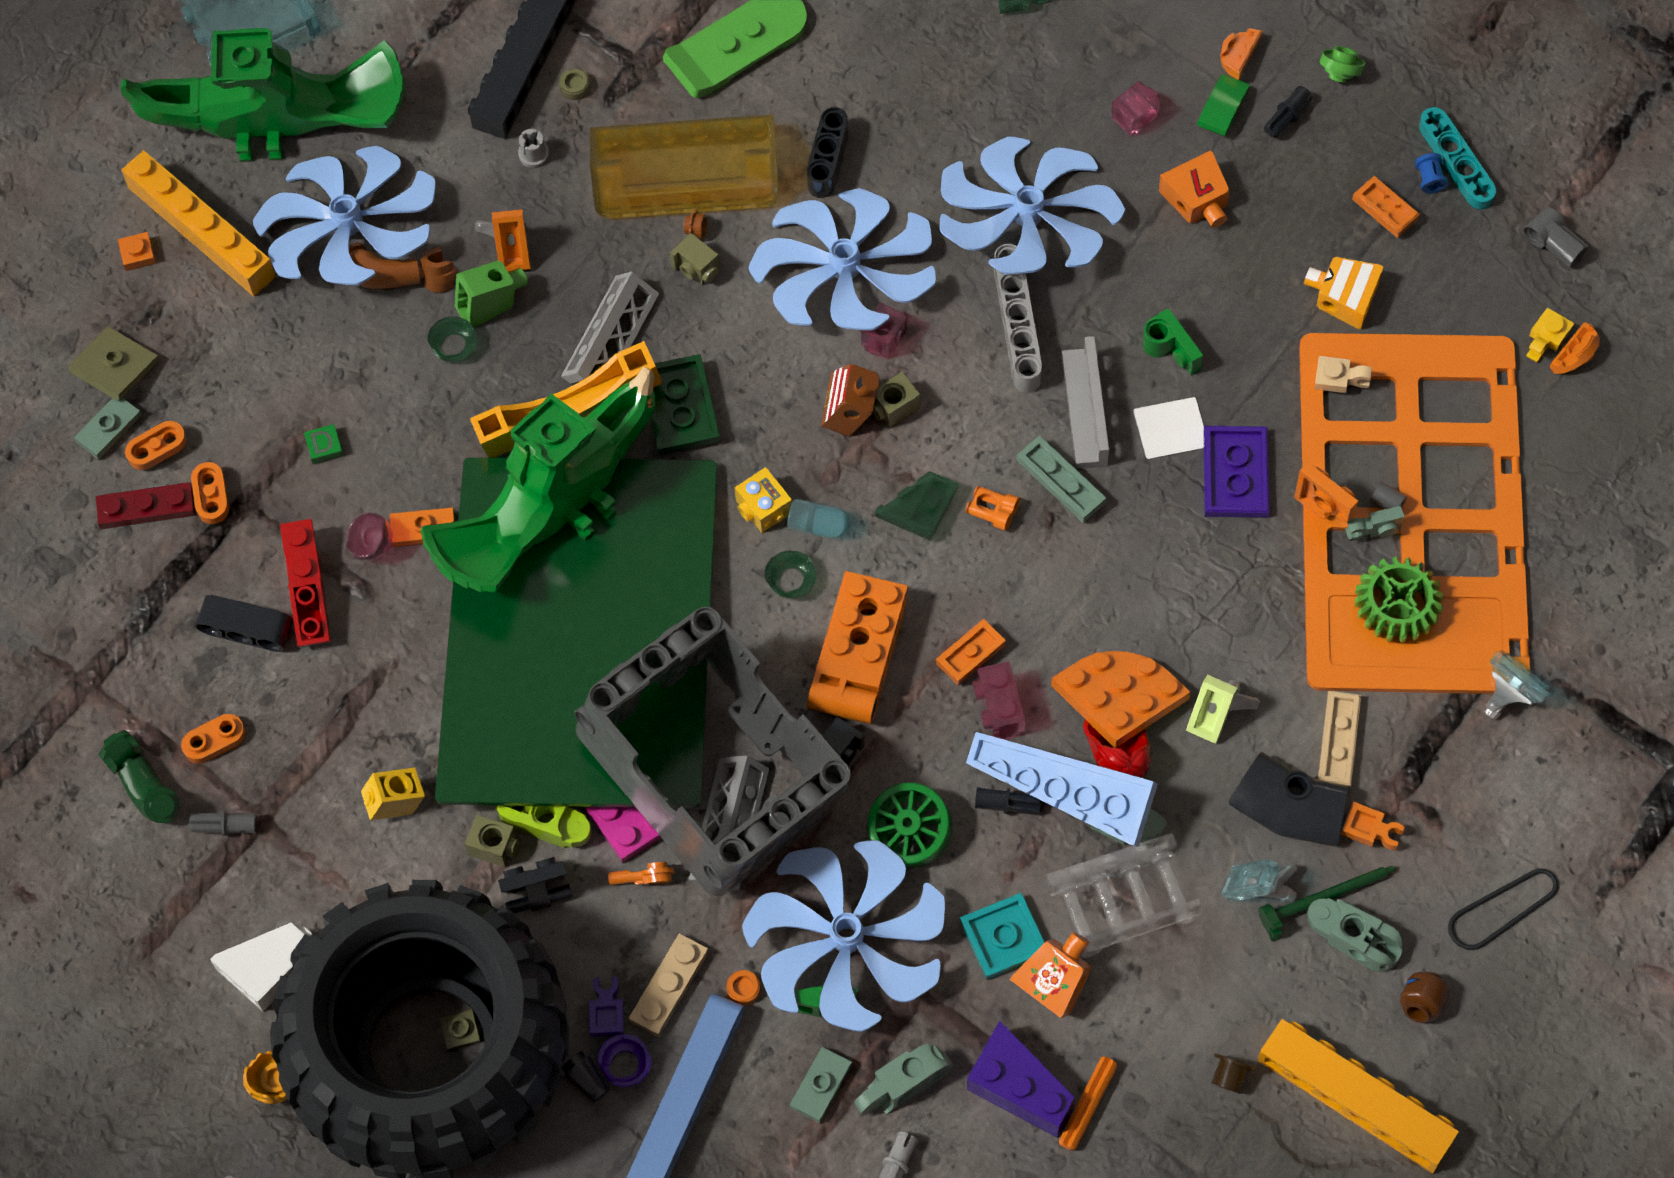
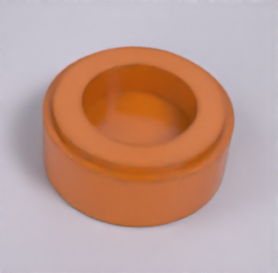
M748 970L734 972L728 978L726 984L730 1000L744 1006L754 1003L760 995L759 979L753 972Z

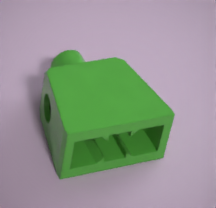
M494 261L456 274L454 307L468 329H473L510 309L514 305L515 290L528 284L527 277L521 268L508 272L500 261Z

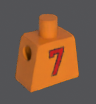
M1211 150L1160 175L1159 192L1188 223H1195L1206 218L1212 228H1217L1226 222L1227 216L1222 209L1228 205L1229 188Z

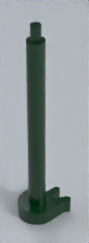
M1393 865L1387 868H1377L1277 909H1274L1270 904L1261 906L1258 909L1261 922L1271 941L1280 939L1281 934H1283L1281 919L1309 909L1311 903L1317 899H1334L1387 878V874L1395 872V868Z

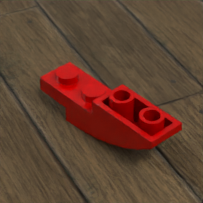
M312 519L279 524L289 581L288 589L298 647L330 642L324 582Z

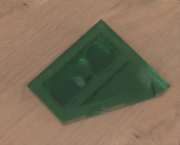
M929 471L917 479L914 485L907 486L897 493L898 497L885 506L881 504L877 507L875 517L931 541L958 490V483Z

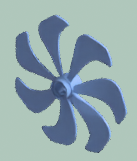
M1006 137L986 147L980 157L982 167L995 182L1012 195L986 190L970 183L965 178L962 161L953 163L943 170L941 195L949 204L965 209L1008 208L993 217L975 223H960L946 214H941L940 232L952 242L967 250H982L997 241L1014 221L1023 226L1019 243L1011 255L989 259V264L1004 274L1033 273L1040 271L1045 266L1046 253L1036 228L1041 218L1052 225L1068 243L1071 253L1066 261V267L1089 265L1101 250L1103 239L1098 232L1044 211V206H1074L1095 210L1104 215L1112 225H1116L1125 212V208L1116 193L1110 187L1104 185H1092L1044 200L1043 192L1059 177L1077 170H1098V165L1093 157L1082 151L1067 148L1050 149L1043 155L1039 163L1034 186H1024L1016 172L1014 160L1019 152L1030 145V141L1018 137Z
M379 146L366 147L356 151V155L361 157L368 166L364 183L356 198L344 194L343 168L337 158L325 156L304 161L292 168L286 177V181L310 179L316 182L331 198L329 207L297 193L283 192L270 197L264 203L253 219V225L257 234L262 237L273 224L283 219L313 218L323 220L289 231L271 244L268 256L276 273L280 277L300 279L298 259L301 254L312 244L335 231L320 260L319 271L321 277L330 283L359 285L375 276L376 273L374 270L358 266L352 261L349 253L350 235L360 231L379 254L389 259H399L426 244L430 234L429 224L406 232H396L363 222V216L387 213H416L428 209L434 201L435 179L423 171H418L413 184L406 191L386 202L361 210L359 205L400 170L401 160L397 155Z
M861 188L844 191L839 194V197L850 203L856 211V221L851 239L844 238L838 240L831 212L820 201L808 200L780 209L773 219V227L788 224L801 225L813 232L829 250V252H826L814 246L786 238L766 240L757 248L748 269L754 280L759 284L763 283L765 277L773 268L780 265L793 263L824 265L796 275L776 288L773 294V303L789 324L812 325V320L805 307L806 303L816 289L834 276L838 281L831 300V318L837 326L854 330H875L889 320V315L869 310L859 301L852 279L859 272L888 297L902 303L918 299L935 285L936 275L933 266H929L915 274L900 275L863 266L860 261L862 259L889 256L918 255L926 252L932 244L930 224L926 218L918 214L908 213L906 229L898 236L876 248L860 253L858 246L889 213V203L883 197Z
M877 840L862 841L854 844L855 850L866 860L869 871L865 890L852 914L843 913V881L837 856L831 850L822 847L790 852L780 863L777 874H796L809 879L822 894L834 919L830 923L798 900L778 892L766 893L754 903L742 925L746 942L751 948L755 947L758 940L768 930L774 928L793 927L830 935V938L782 950L768 958L764 963L761 971L762 982L774 1007L789 1013H798L794 992L797 981L811 965L834 949L839 951V954L828 973L819 1004L822 1017L832 1025L863 1032L875 1026L882 1019L879 1014L862 1007L853 993L850 979V953L855 952L857 949L881 988L895 1001H913L938 984L940 977L939 959L918 967H908L887 959L863 942L864 935L909 941H930L936 938L944 926L945 900L944 896L934 886L924 883L919 904L906 914L883 923L863 927L860 920L887 898L904 880L906 868L903 860L886 845ZM843 929H851L855 932L851 937H842L838 934Z

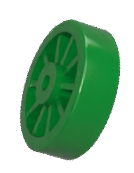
M907 782L896 784L886 789L876 798L868 814L867 830L870 840H877L886 845L903 860L905 868H918L932 863L942 855L950 842L953 822L948 806L934 790L923 784ZM909 801L908 809L904 810L901 803ZM916 801L923 803L915 812ZM895 807H897L899 813L896 816L890 814V812ZM930 809H931V810L934 812V814H935V815H932V816L924 817V815H925ZM887 819L893 821L894 825L886 826ZM938 823L937 833L925 828L927 825ZM896 833L889 841L887 835ZM923 834L934 838V841L927 848L920 838ZM904 839V846L902 852L896 849V847ZM916 840L922 851L911 853L912 841Z

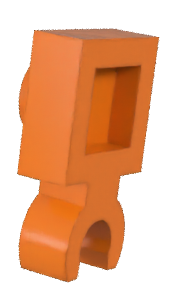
M1353 801L1341 835L1371 847L1374 840L1378 839L1385 848L1396 850L1399 842L1390 839L1388 834L1394 832L1402 835L1405 827L1397 822L1383 823L1382 820L1385 813Z

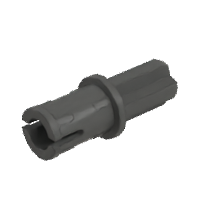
M222 810V813H193L189 818L191 832L221 833L222 836H226V833L256 834V813H227L226 810Z

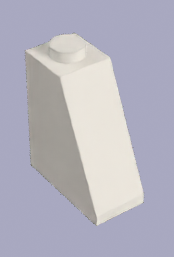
M289 923L217 953L210 960L222 976L264 1012L274 1001L280 975L289 977L290 972L294 968L290 961L292 951L304 934L311 937L312 933L305 927L299 930L292 923Z

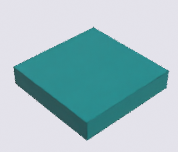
M1022 893L960 917L961 926L986 981L1021 967L1044 944V940Z

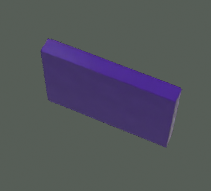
M1204 426V517L1269 518L1268 428L1263 426Z

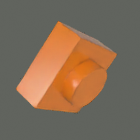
M148 232L118 239L123 266L126 271L156 264Z

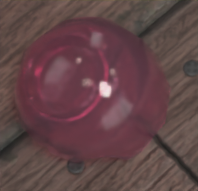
M377 513L362 514L352 521L347 530L346 547L354 554V558L378 560L388 553L393 544L394 534L392 527L383 516Z

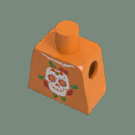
M1074 931L1064 945L1055 939L1047 940L1009 980L1058 1017L1069 1016L1092 968L1080 958L1089 941Z

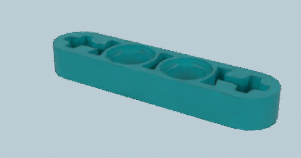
M1427 108L1421 114L1419 121L1421 134L1433 152L1442 156V165L1466 201L1475 209L1483 210L1490 207L1496 195L1494 183L1448 115L1440 108ZM1431 119L1433 122L1439 121L1438 129L1433 123L1428 125V120ZM1452 141L1457 145L1458 149L1453 152H1447L1441 147V143ZM1466 164L1471 166L1474 172L1471 175L1465 176L1457 171V167ZM1477 188L1481 193L1487 192L1485 198L1481 194L1475 195Z

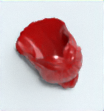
M1087 720L1084 721L1083 731L1091 747L1096 766L1139 778L1146 776L1152 762L1149 756L1150 744L1146 734L1147 728L1117 748H1114Z

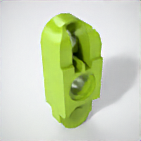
M497 805V811L502 823L513 826L514 830L559 847H579L586 844L591 837V827L586 819V815L568 806H523V810L519 812L513 809L514 806ZM549 813L554 815V818L548 823L538 821L543 814Z

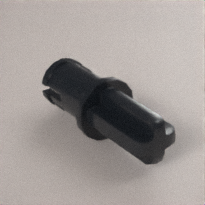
M1298 86L1285 102L1277 105V112L1264 126L1265 133L1269 134L1272 138H1276L1290 122L1297 121L1299 118L1298 114L1313 98L1310 96L1311 92L1303 86Z
M977 787L975 808L1004 811V814H1008V811L1037 815L1040 813L1042 800L1030 794L1010 792V788H1007V791Z

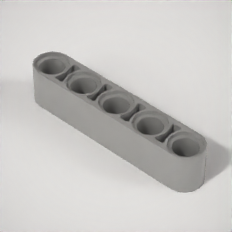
M1013 244L999 246L994 253V259L1011 255L1017 246ZM994 268L1013 383L1019 391L1031 393L1036 391L1041 384L1042 362L1026 273L1004 274ZM1014 288L1019 291L1016 293H1010L1007 290ZM1013 316H1021V317H1023L1024 319H1022V320H1014V319H1012V317H1013ZM1020 343H1025L1029 346L1026 348H1019L1016 345ZM1023 371H1031L1034 374L1031 376H1025L1021 373Z

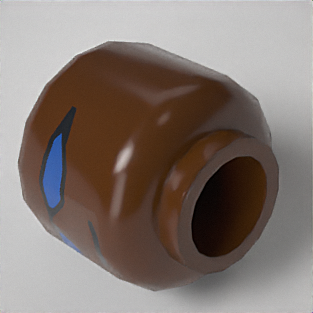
M1434 972L1414 973L1407 980L1400 995L1401 1007L1405 1015L1415 1022L1425 1023L1436 1020L1441 1015L1449 999V989L1443 979Z

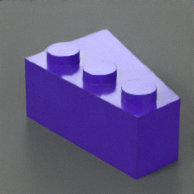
M1001 1021L998 1022L967 1078L968 1091L1057 1138L1074 1107L1075 1097Z

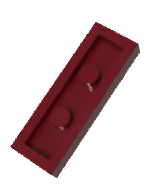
M191 482L96 496L97 519L100 530L195 516Z

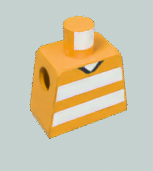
M1335 257L1332 259L1327 272L1310 267L1304 285L1320 290L1316 304L1320 310L1361 330L1380 283L1384 266Z

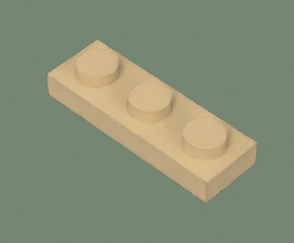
M678 934L631 1013L629 1022L659 1038L708 955V948Z

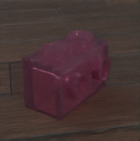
M1010 662L977 668V680L972 683L976 700H982L984 710L980 711L984 730L989 729L991 736L1003 740L1025 735V717Z

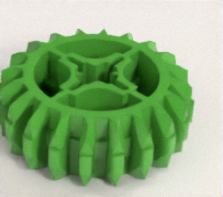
M1395 556L1389 565L1383 558L1379 562V568L1372 564L1368 569V574L1364 573L1361 575V584L1357 585L1355 590L1358 597L1355 598L1354 604L1355 607L1360 608L1357 614L1358 617L1367 618L1364 624L1365 628L1376 627L1374 633L1376 637L1384 632L1387 634L1388 642L1392 641L1393 636L1396 635L1400 642L1403 643L1406 641L1408 634L1415 641L1419 637V632L1426 635L1430 631V625L1434 626L1437 624L1439 619L1437 615L1441 614L1443 609L1440 602H1442L1444 596L1443 592L1437 591L1440 588V582L1431 581L1433 577L1432 570L1425 573L1422 572V562L1414 567L1411 566L1410 557L1406 558L1404 564L1399 563V559ZM1396 580L1404 581V582H1406V583H1400V582H1397ZM1377 587L1382 591L1381 596L1384 598L1380 608L1377 607L1373 598V591ZM1418 591L1421 593L1425 608L1421 612L1416 608L1417 603L1413 600ZM1392 616H1398L1402 619L1392 618Z

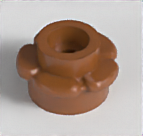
M694 210L690 216L685 217L684 234L692 233L697 238L704 239L707 229L706 214H698L697 210Z

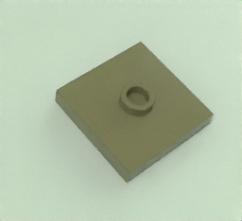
M107 326L68 365L71 374L113 399L120 401L158 363V355Z

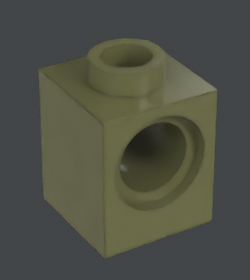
M901 371L878 386L872 413L878 421L883 420L891 428L920 409V393ZM889 399H897L900 402L897 404H889L886 401Z
M476 815L464 845L468 856L505 867L509 857L514 858L518 849L519 839H516L513 826ZM492 837L502 839L497 846L489 847L486 845V842Z
M472 1009L439 1018L448 1052L465 1045L481 1043Z

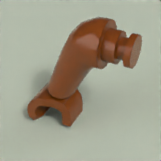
M360 242L349 245L352 261L356 265L374 270L376 273L369 280L359 284L364 288L374 290L400 288L420 284V278H422L424 286L432 292H445L452 288L453 282L456 279L457 268L454 267L452 261H443L442 250L439 246L425 252L420 258L421 263H417V258L382 259L374 252L367 251L364 244Z

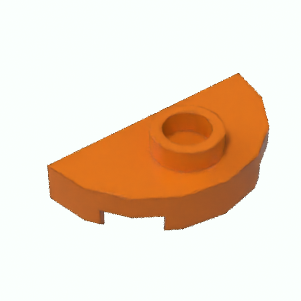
M1249 28L1247 32H1240L1235 35L1231 33L1223 41L1220 60L1222 67L1230 76L1237 80L1240 79L1262 38V30Z
M1584 322L1552 361L1549 367L1554 374L1572 371L1582 364L1589 362L1594 357L1599 347L1600 337L1592 324Z

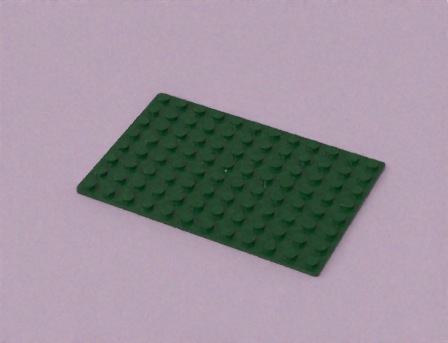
M470 457L464 460L458 521L483 516L497 500L508 480L507 475L510 473L506 469L508 458ZM620 460L610 483L602 490L615 500L612 506L616 508V512L606 519L596 510L591 502L580 510L581 513L593 521L590 527L594 529V532L586 540L581 538L569 523L565 524L556 534L533 545L521 555L507 579L496 592H479L470 587L467 589L453 582L435 799L438 804L635 807L576 734L578 721L574 711L585 704L590 688L608 675L615 667L630 659L660 637L667 629L682 621L695 610L701 607H710L717 476L715 461ZM705 658L700 665L695 667L689 666L685 676L666 691L657 682L646 688L635 713L617 726V729L637 751L638 757L636 762L640 771L651 778L674 808H680L681 806L683 808H697L701 804L708 661Z

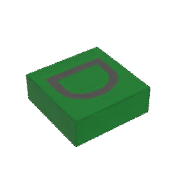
M334 424L304 432L312 464L343 456Z

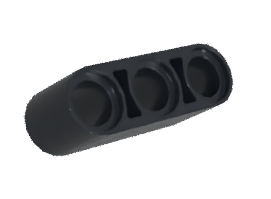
M830 107L823 111L807 166L808 190L812 196L817 198H825L833 193L848 140V116L839 107ZM832 125H838V126H840V127L831 128L830 126H832ZM825 151H832L833 153H831V154H824L823 152H825ZM818 177L826 178L824 180H816Z
M206 595L198 614L195 628L210 636L281 652L286 644L293 619L289 615L276 610L220 596Z

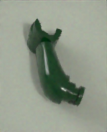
M123 730L117 734L113 733L104 740V745L98 754L113 774L120 771L118 776L128 796L146 819L155 823H167L173 820L180 808L177 794L162 782L144 756L139 757L144 751L128 731Z

